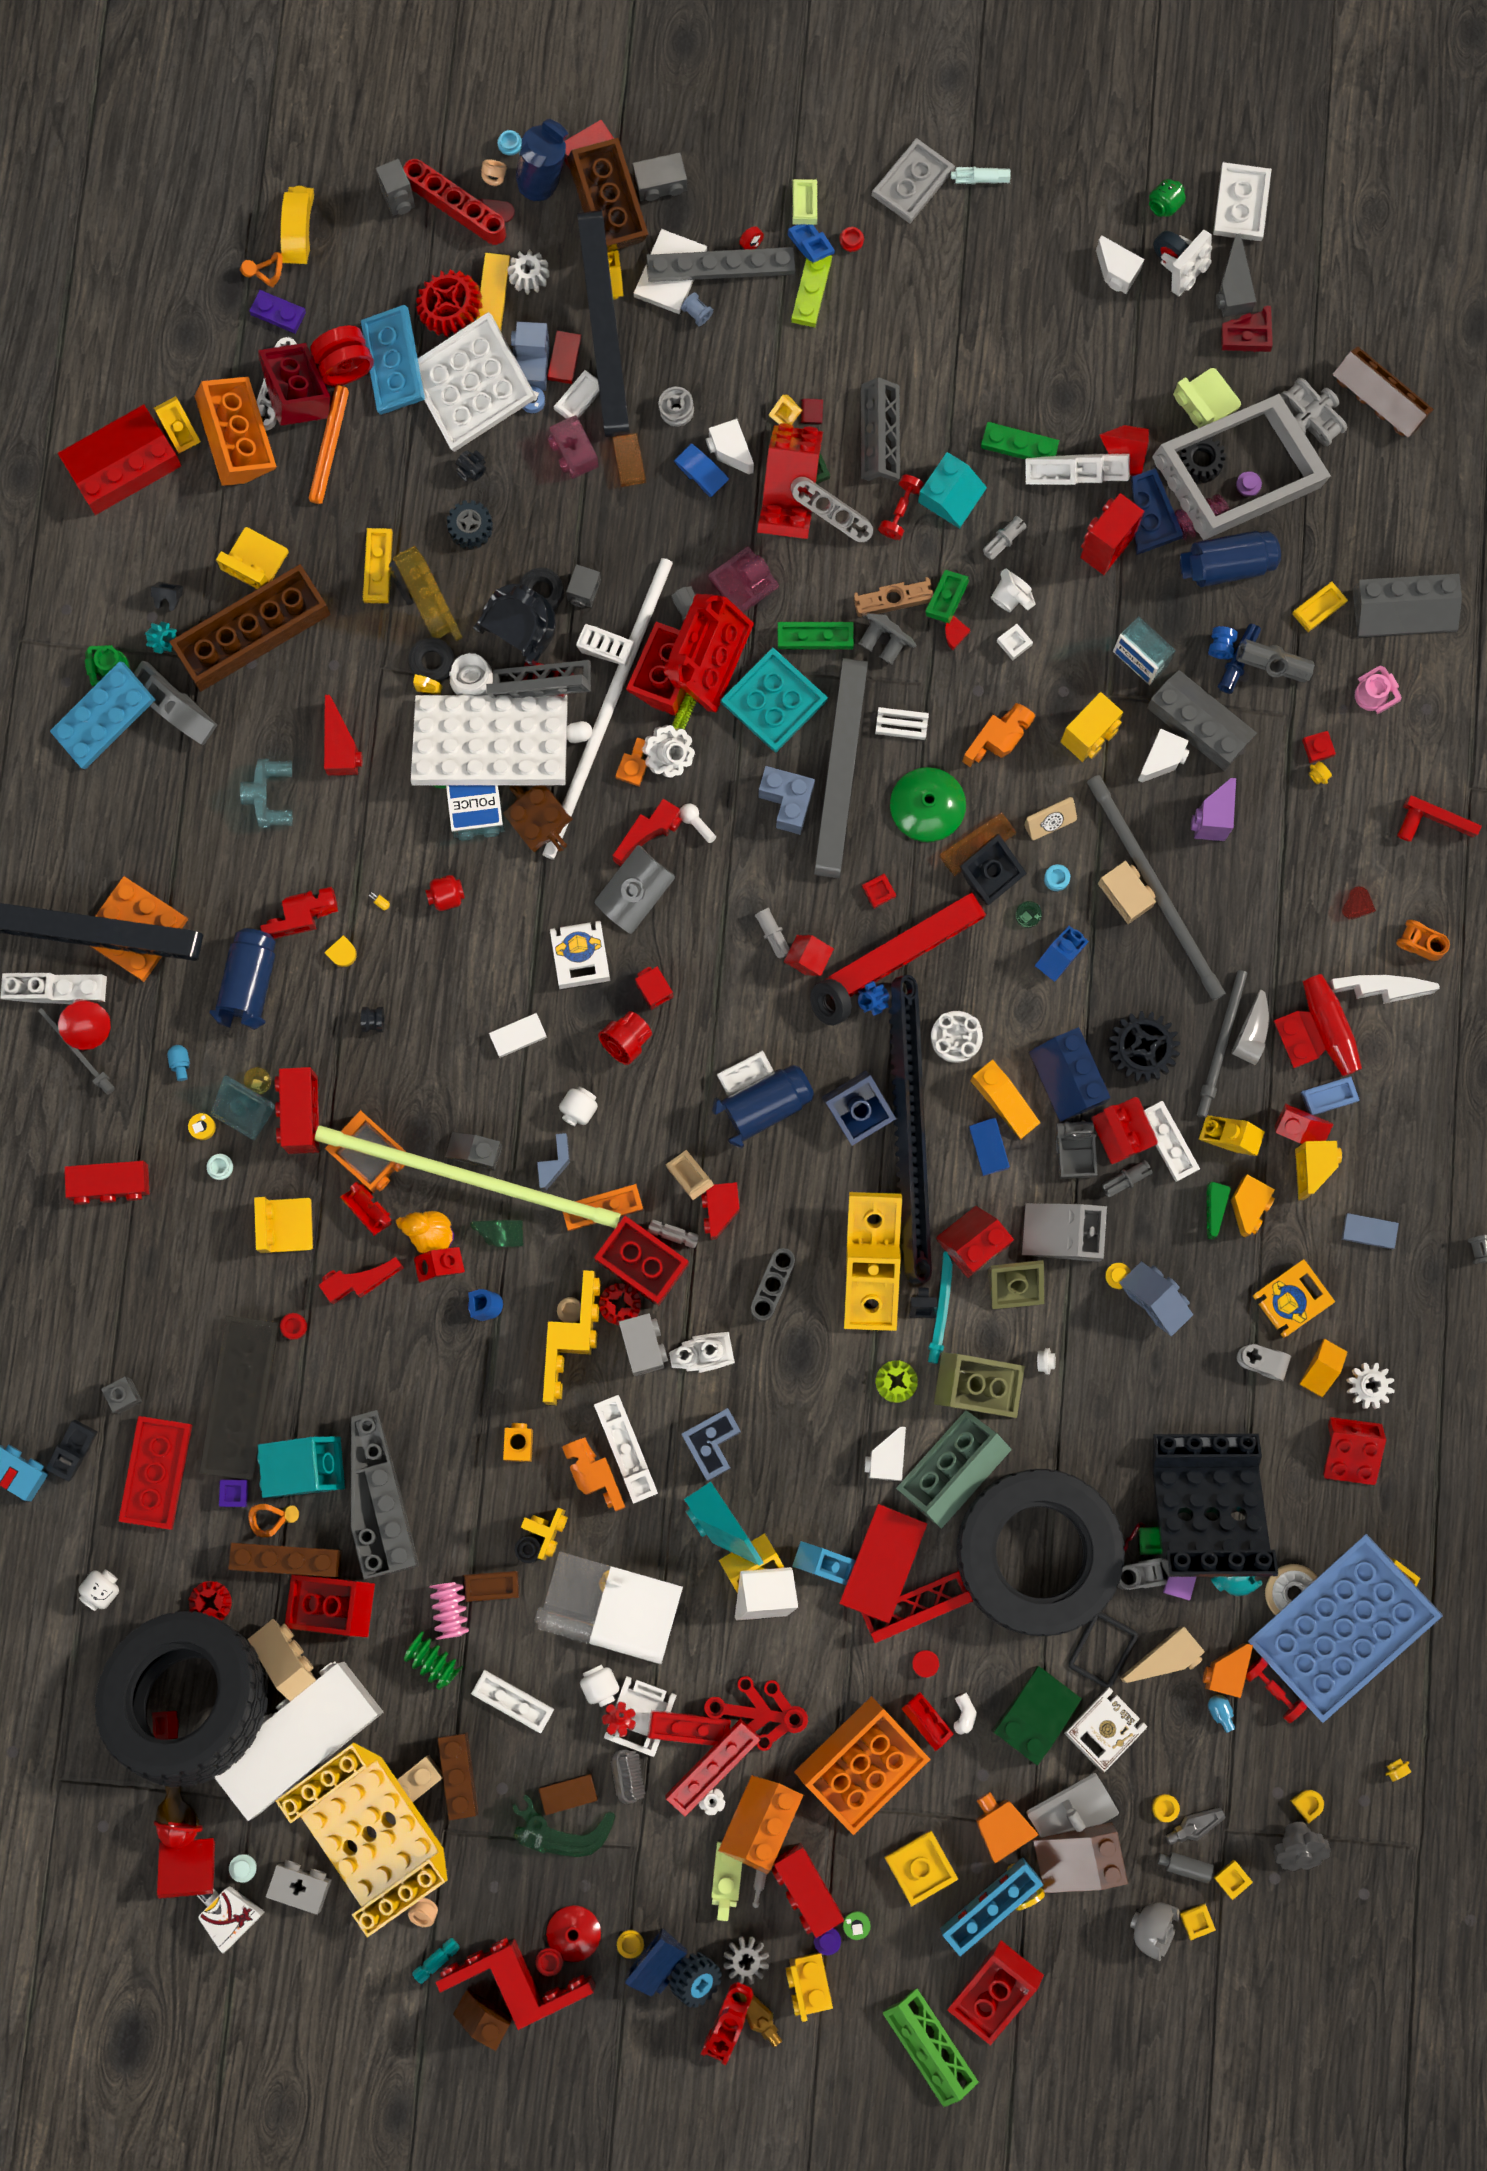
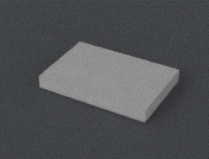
M916 138L874 188L871 196L908 223H911L948 179L951 172L955 170V165Z

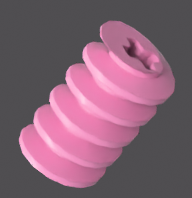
M453 1582L429 1586L430 1588L437 1589V1592L430 1595L431 1599L439 1600L438 1603L432 1606V1609L440 1611L439 1614L433 1617V1620L441 1621V1624L434 1627L435 1631L443 1632V1635L437 1637L436 1640L458 1637L469 1632V1628L461 1626L462 1623L468 1620L467 1617L459 1615V1613L466 1610V1606L458 1605V1602L465 1599V1596L457 1594L459 1590L464 1588L463 1585Z

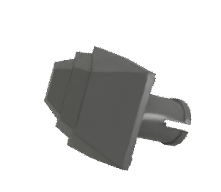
M861 614L863 618L869 621L870 625L858 642L859 645L872 652L881 634L885 632L890 634L889 642L881 655H879L884 661L893 665L903 646L908 645L916 648L917 645L913 639L902 632L898 625L890 621L887 615Z

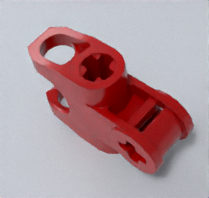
M739 1982L730 1986L715 2023L709 2030L700 2055H708L721 2061V2064L726 2066L742 2031L745 2015L753 1998L751 1987ZM740 1992L746 1996L747 2000L745 2002L735 2001L732 1994Z

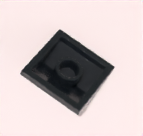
M999 834L992 837L959 865L969 886L988 906L1027 874Z

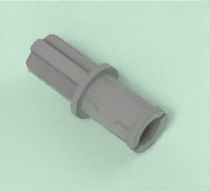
M1015 516L1003 530H998L996 536L983 548L984 555L992 560L1006 546H1011L1012 540L1026 529L1025 522L1020 525L1023 520Z
M766 908L755 914V918H757L765 933L764 939H768L777 958L786 957L790 948L781 933L782 927H778L770 909Z

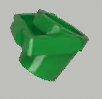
M112 645L90 646L85 652L86 672L93 687L100 681L97 680L96 674L98 673L103 678L119 661L124 662L129 668L126 656Z

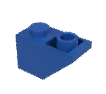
M1068 926L1049 946L1035 967L1055 982L1089 941L1084 938L1080 931Z

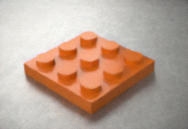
M123 876L96 914V917L180 929L188 921L187 917L125 876ZM90 946L143 982L162 957Z

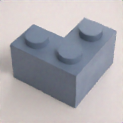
M517 322L516 331L511 333L513 355L517 357L516 361L530 386L546 391L550 350L547 323Z
M765 766L758 798L781 804L776 823L777 829L801 835L815 779Z
M1141 1261L1119 1282L1129 1298L1144 1308L1155 1325L1170 1336L1176 1333L1193 1316L1188 1307L1190 1302L1183 1294L1177 1291L1180 1288L1178 1284L1170 1277L1165 1279L1159 1269L1153 1265L1149 1267Z
M728 1408L681 1434L707 1482L730 1469L718 1445L741 1433Z

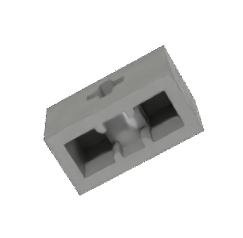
M285 1860L284 1864L279 1863L276 1865L266 1898L316 1915L319 1914L331 1883V1879L325 1878L326 1873L316 1869H311L310 1872L301 1870L300 1864ZM301 1879L303 1880L302 1885L306 1889L297 1892V1886L293 1885V1883Z

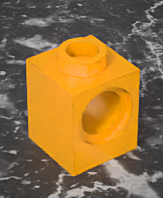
M511 1423V1428H505L503 1460L532 1462L533 1430L527 1429V1424ZM516 1435H523L526 1440L525 1446L519 1450L514 1449L511 1445L512 1438Z

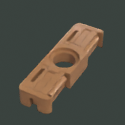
M925 577L924 582L905 586L904 582L879 587L878 592L859 596L855 593L854 604L857 615L861 618L862 613L880 614L930 603L933 590H931L930 579ZM890 592H897L901 599L897 603H890L886 596Z

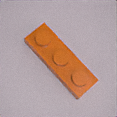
M636 1184L575 1201L595 1208L600 1207L620 1213V1217L643 1210ZM563 1212L568 1232L597 1224L590 1219Z

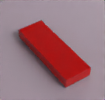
M651 1710L647 1737L650 1739L714 1746L730 1730L731 1720Z

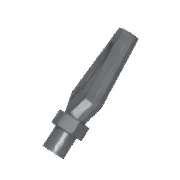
M1219 1807L1185 1816L1181 1825L1175 1827L1174 1831L1165 1835L1169 1845L1178 1841L1182 1843L1187 1839L1198 1841L1224 1820L1225 1815Z

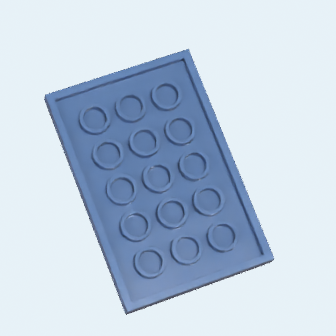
M1365 1534L1253 1635L1248 1642L1253 1645V1648L1323 1723L1443 1615L1379 1546Z

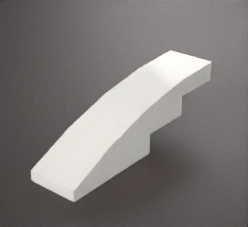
M1130 454L1026 458V484L1075 485L1076 483L1128 481Z
M1358 975L1332 979L1328 983L1334 993L1354 989L1356 999L1382 994L1384 1004L1434 994L1440 989L1438 983L1391 975Z

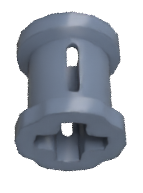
M694 292L682 303L681 310L683 312L687 311L696 320V324L701 326L711 317L713 309L698 299L699 295Z

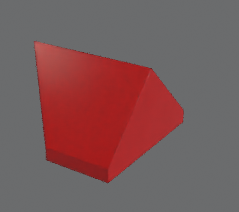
M1123 425L1099 434L1108 454H1130L1129 476L1142 473L1149 443V429Z

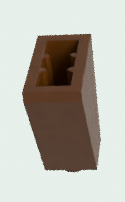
M466 1989L453 2013L473 2039L494 2051L497 2050L513 2019L510 2013Z

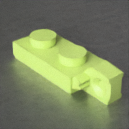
M717 1841L711 1898H713L712 1905H719L717 1920L728 1921L729 1907H736L739 1898L742 1862L719 1852L718 1850L722 1842Z

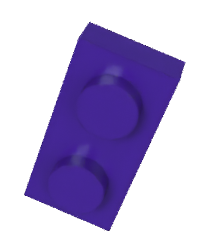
M259 290L250 309V314L296 334L306 311L305 308Z

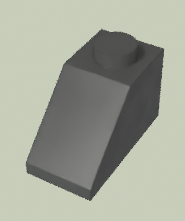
M452 1132L445 1158L496 1171L502 1144L500 1141L477 1135Z

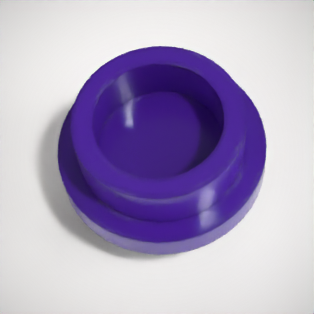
M832 1928L821 1936L814 1937L815 1948L823 1955L836 1953L841 1946L840 1934Z

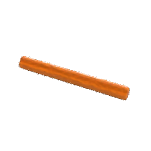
M336 386L309 494V499L312 503L321 504L324 499L349 394L348 388L344 386Z

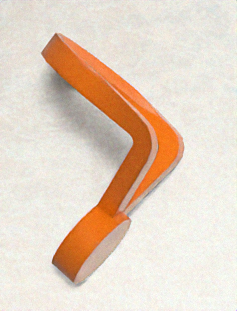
M275 252L270 260L257 265L251 260H246L242 263L240 271L245 277L256 275L268 286L274 287L282 271V254ZM276 261V271L271 279H268L259 271V269L267 267Z

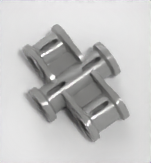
M1298 378L1293 387L1280 394L1289 410L1295 415L1294 418L1304 434L1308 428L1322 445L1329 446L1334 437L1347 430L1345 421L1332 409L1339 405V399L1331 389L1324 388L1319 396L1305 379Z

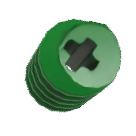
M422 1631L406 1650L404 1661L408 1662L414 1659L413 1669L422 1665L420 1675L424 1676L430 1672L428 1682L432 1683L438 1679L436 1688L440 1690L456 1677L463 1668V1665L455 1669V1658L446 1662L448 1652L446 1651L438 1655L440 1645L430 1648L432 1639L428 1638L422 1641L424 1633Z

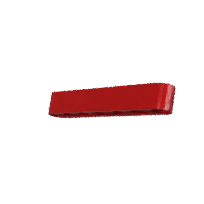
M971 893L826 979L840 982L847 990L849 996L852 997L859 993L860 989L865 988L866 984L876 983L976 924L986 916V913L974 894Z

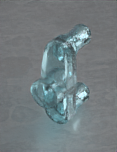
M258 759L254 782H240L241 805H255L259 828H269V825L293 826L292 810H269L267 808V779L269 777H292V761Z

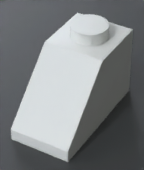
M1101 236L1096 252L1104 281L1113 290L1122 291L1127 294L1141 271L1144 259Z
M735 419L709 428V438H706V443L710 453L714 452L717 460L747 474L754 473V463L738 420Z
M1160 729L1137 781L1145 782L1174 771L1179 763L1184 764L1190 751L1185 749L1188 740Z
M899 1427L871 1451L870 1457H865L864 1472L869 1473L870 1479L902 1480L906 1427Z

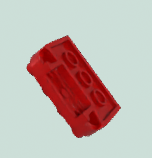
M696 594L674 643L669 660L664 666L665 676L669 677L674 687L685 690L707 711L716 713L754 623L728 598L711 594Z

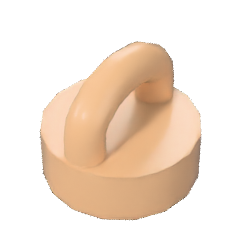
M496 160L483 161L481 169L482 179L492 186L501 185L506 175V165ZM488 176L498 177V179L494 180L489 178Z
M422 1898L411 1906L408 1917L417 1926L429 1927L435 1921L438 1908L433 1901Z

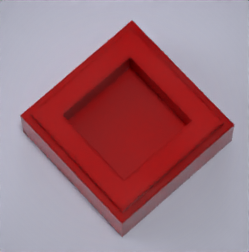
M885 873L862 885V889L873 909L897 896Z

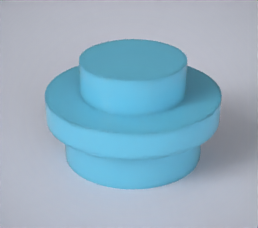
M512 130L504 131L498 138V148L505 155H515L520 151L522 139L518 133Z

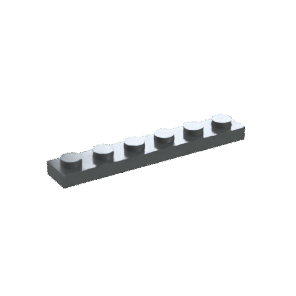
M793 247L648 254L646 256L648 282L794 275L796 271Z

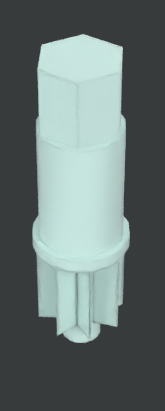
M956 167V172H951V179H955L956 184L1010 183V169Z

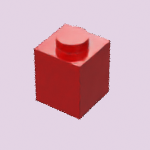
M658 966L653 969L647 967L637 974L638 978L635 979L636 985L651 1010L673 998V991Z

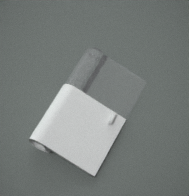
M559 1552L544 1607H538L534 1622L538 1623V1629L662 1664L683 1587Z

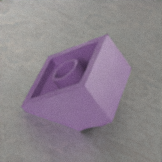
M1230 778L1205 799L1199 809H1196L1195 815H1192L1191 830L1195 831L1194 839L1226 840L1234 826L1236 778Z

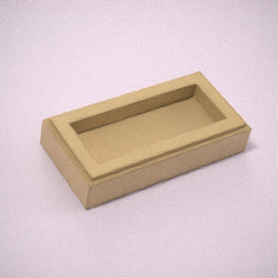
M687 1150L666 1164L667 1169L692 1200L714 1185Z

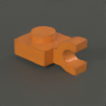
M637 737L632 755L624 753L615 775L616 779L640 787L647 769L645 760H642L644 756L642 749L645 740Z

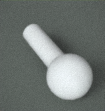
M685 804L680 808V818L684 823L692 824L708 843L716 839L715 834L699 818V810L695 805Z

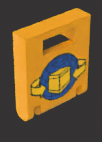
M1304 1259L1252 1295L1256 1300L1265 1294L1267 1298L1258 1305L1277 1330L1285 1324L1289 1327L1281 1333L1283 1338L1335 1302ZM1306 1273L1322 1294L1316 1299L1311 1296L1299 1279Z

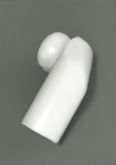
M963 1693L955 1698L961 1710L959 1720L954 1723V1730L960 1735L969 1733L973 1729L977 1715L967 1693Z

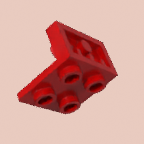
M1330 1417L1328 1429L1331 1441L1323 1472L1324 1478L1375 1485L1386 1443L1382 1424Z

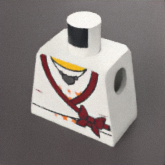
M230 1886L220 1895L214 1889L213 1894L197 1895L207 1906L198 1918L222 1953H225L265 1913L261 1908Z

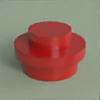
M848 227L840 234V245L848 252L858 251L864 244V235L858 228Z
M554 1948L543 1949L536 1958V1967L545 1976L556 1975L563 1966V1957Z

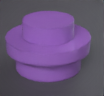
M1254 472L1242 473L1236 482L1239 493L1247 497L1256 495L1262 486L1260 477Z

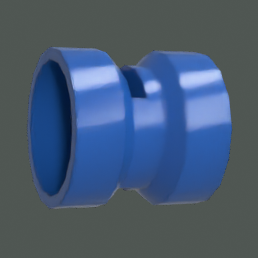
M1214 627L1211 636L1213 643L1210 644L1208 654L1218 659L1233 658V643L1237 639L1238 632L1229 627Z

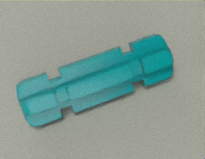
M453 1938L447 1940L443 1944V1948L436 1950L424 1961L423 1966L420 1965L414 1970L412 1975L420 1984L424 1983L430 1977V1973H435L450 1959V1955L453 1956L459 1951V1944Z

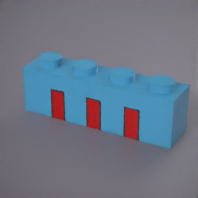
M0 1445V1486L25 1501H32L48 1476V1473L42 1470L44 1465L32 1458L29 1461L20 1457L22 1452L11 1445H8L6 1448Z
M1022 1857L940 1928L943 1937L959 1956L963 1955L1042 1887L1041 1879Z

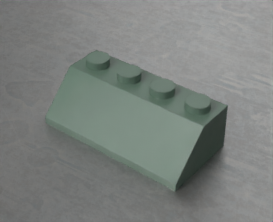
M965 1410L896 1489L942 1529L1012 1449L995 1431Z

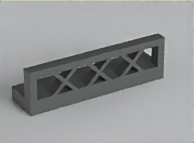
M877 377L861 384V479L870 481L881 476L897 481L900 479V385ZM885 389L891 391V401L885 395ZM886 411L891 418V425H889L885 418ZM886 435L891 441V448L886 443ZM886 459L891 464V471L886 470Z
M584 660L493 670V683L486 684V694L491 698H497V695L524 698L527 696L541 697L591 692V662ZM583 668V675H571L575 669ZM552 671H559L562 674L561 677L546 678ZM528 673H534L538 676L537 679L523 680ZM510 675L515 679L512 682L501 683V676Z

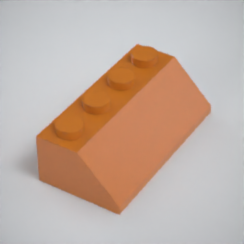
M249 377L201 381L195 393V399L222 486L247 483L276 469L277 466Z

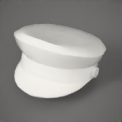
M468 653L461 655L454 661L451 672H449L450 685L456 695H486V684L493 683L491 666L477 654Z

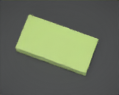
M793 179V224L817 225V180Z

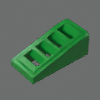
M1215 1182L1207 1184V1238L1211 1240L1218 1236L1231 1190L1230 1187Z

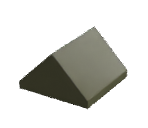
M1043 1260L993 1265L987 1269L992 1309L1044 1304Z

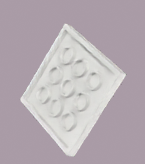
M489 312L418 358L425 402L450 449L454 452L537 399L498 325Z

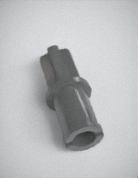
M1142 1160L1128 1170L1122 1169L1120 1171L1121 1174L1102 1184L1103 1192L1107 1197H1112L1127 1187L1133 1188L1136 1182L1153 1174L1152 1169L1148 1170L1150 1165L1146 1160Z

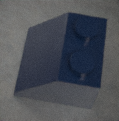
M867 1071L862 1072L822 1096L823 1101L851 1146L896 1120L880 1090Z

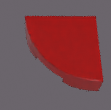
M953 615L950 624L946 623L945 635L948 645L954 650L970 633V629Z

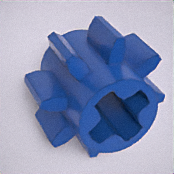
M875 982L866 984L865 988L858 991L860 993L858 1003L865 1013L871 1010L874 1016L889 1007L887 1003L889 1001V993L883 987V984L876 987Z

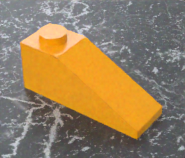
M993 1059L972 1076L970 1080L1020 1140L1040 1124V1121L1013 1083Z

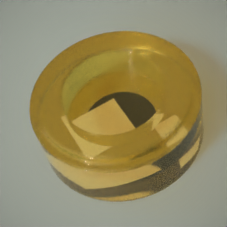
M255 1067L248 1070L245 1074L244 1085L251 1093L262 1094L269 1089L271 1078L264 1069Z

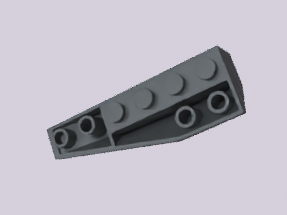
M378 1410L351 1417V1529L364 1580L419 1567L400 1487Z

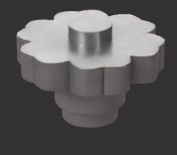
M1294 1822L1287 1825L1283 1843L1275 1845L1274 1850L1276 1863L1281 1864L1282 1869L1291 1871L1300 1868L1311 1869L1319 1866L1322 1863L1321 1860L1329 1858L1331 1851L1328 1840L1323 1839L1322 1834L1311 1832L1303 1822Z

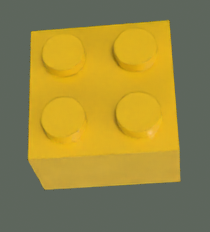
M1100 692L1066 727L1061 743L1082 762L1088 756L1092 759L1101 750L1104 739L1109 741L1118 732V727L1122 724L1120 718L1123 711Z

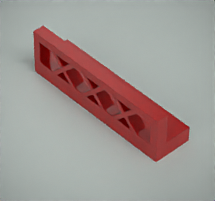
M957 1571L900 1596L897 1603L904 1601L912 1604L913 1607L910 1615L905 1618L893 1614L892 1617L898 1619L894 1623H886L884 1627L874 1630L869 1616L861 1614L873 1642L877 1643L968 1604L973 1599L970 1593L966 1591L960 1573ZM956 1578L962 1593L954 1597L943 1594L942 1591L946 1582ZM941 1585L939 1592L932 1589ZM925 1591L937 1594L934 1605L928 1608L917 1604L921 1593ZM917 1595L915 1602L907 1600ZM940 1596L947 1598V1600L938 1603ZM916 1607L924 1609L917 1613H914Z

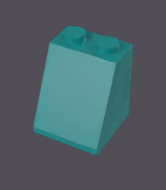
M307 1437L258 1444L257 1459L260 1464L262 1498L345 1489L340 1437Z

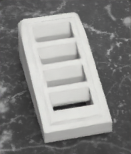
M585 624L576 646L583 654L626 666L635 642L595 626ZM603 639L600 649H598L599 642ZM613 642L610 652H607L610 643ZM623 645L620 655L617 656L616 653L619 646Z

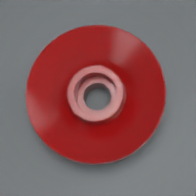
M573 1905L560 1909L553 1915L547 1927V1941L550 1948L558 1950L565 1961L577 1962L588 1958L597 1949L601 1938V1928L596 1916L590 1910L581 1906ZM576 1930L578 1938L575 1940L570 1939L568 1932Z

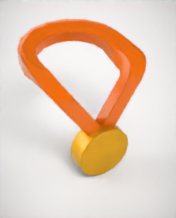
M268 1504L255 1505L249 1511V1524L253 1533L258 1537H271L284 1522L294 1523L297 1521L299 1511L295 1506H286L283 1510H280ZM258 1510H267L281 1516L271 1529L265 1531L261 1530L256 1522Z

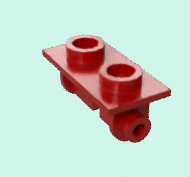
M357 1181L350 1187V1191L340 1196L374 1236L391 1225L390 1213H387L378 1201L375 1203L371 1201L374 1197L365 1188L364 1184L360 1185Z

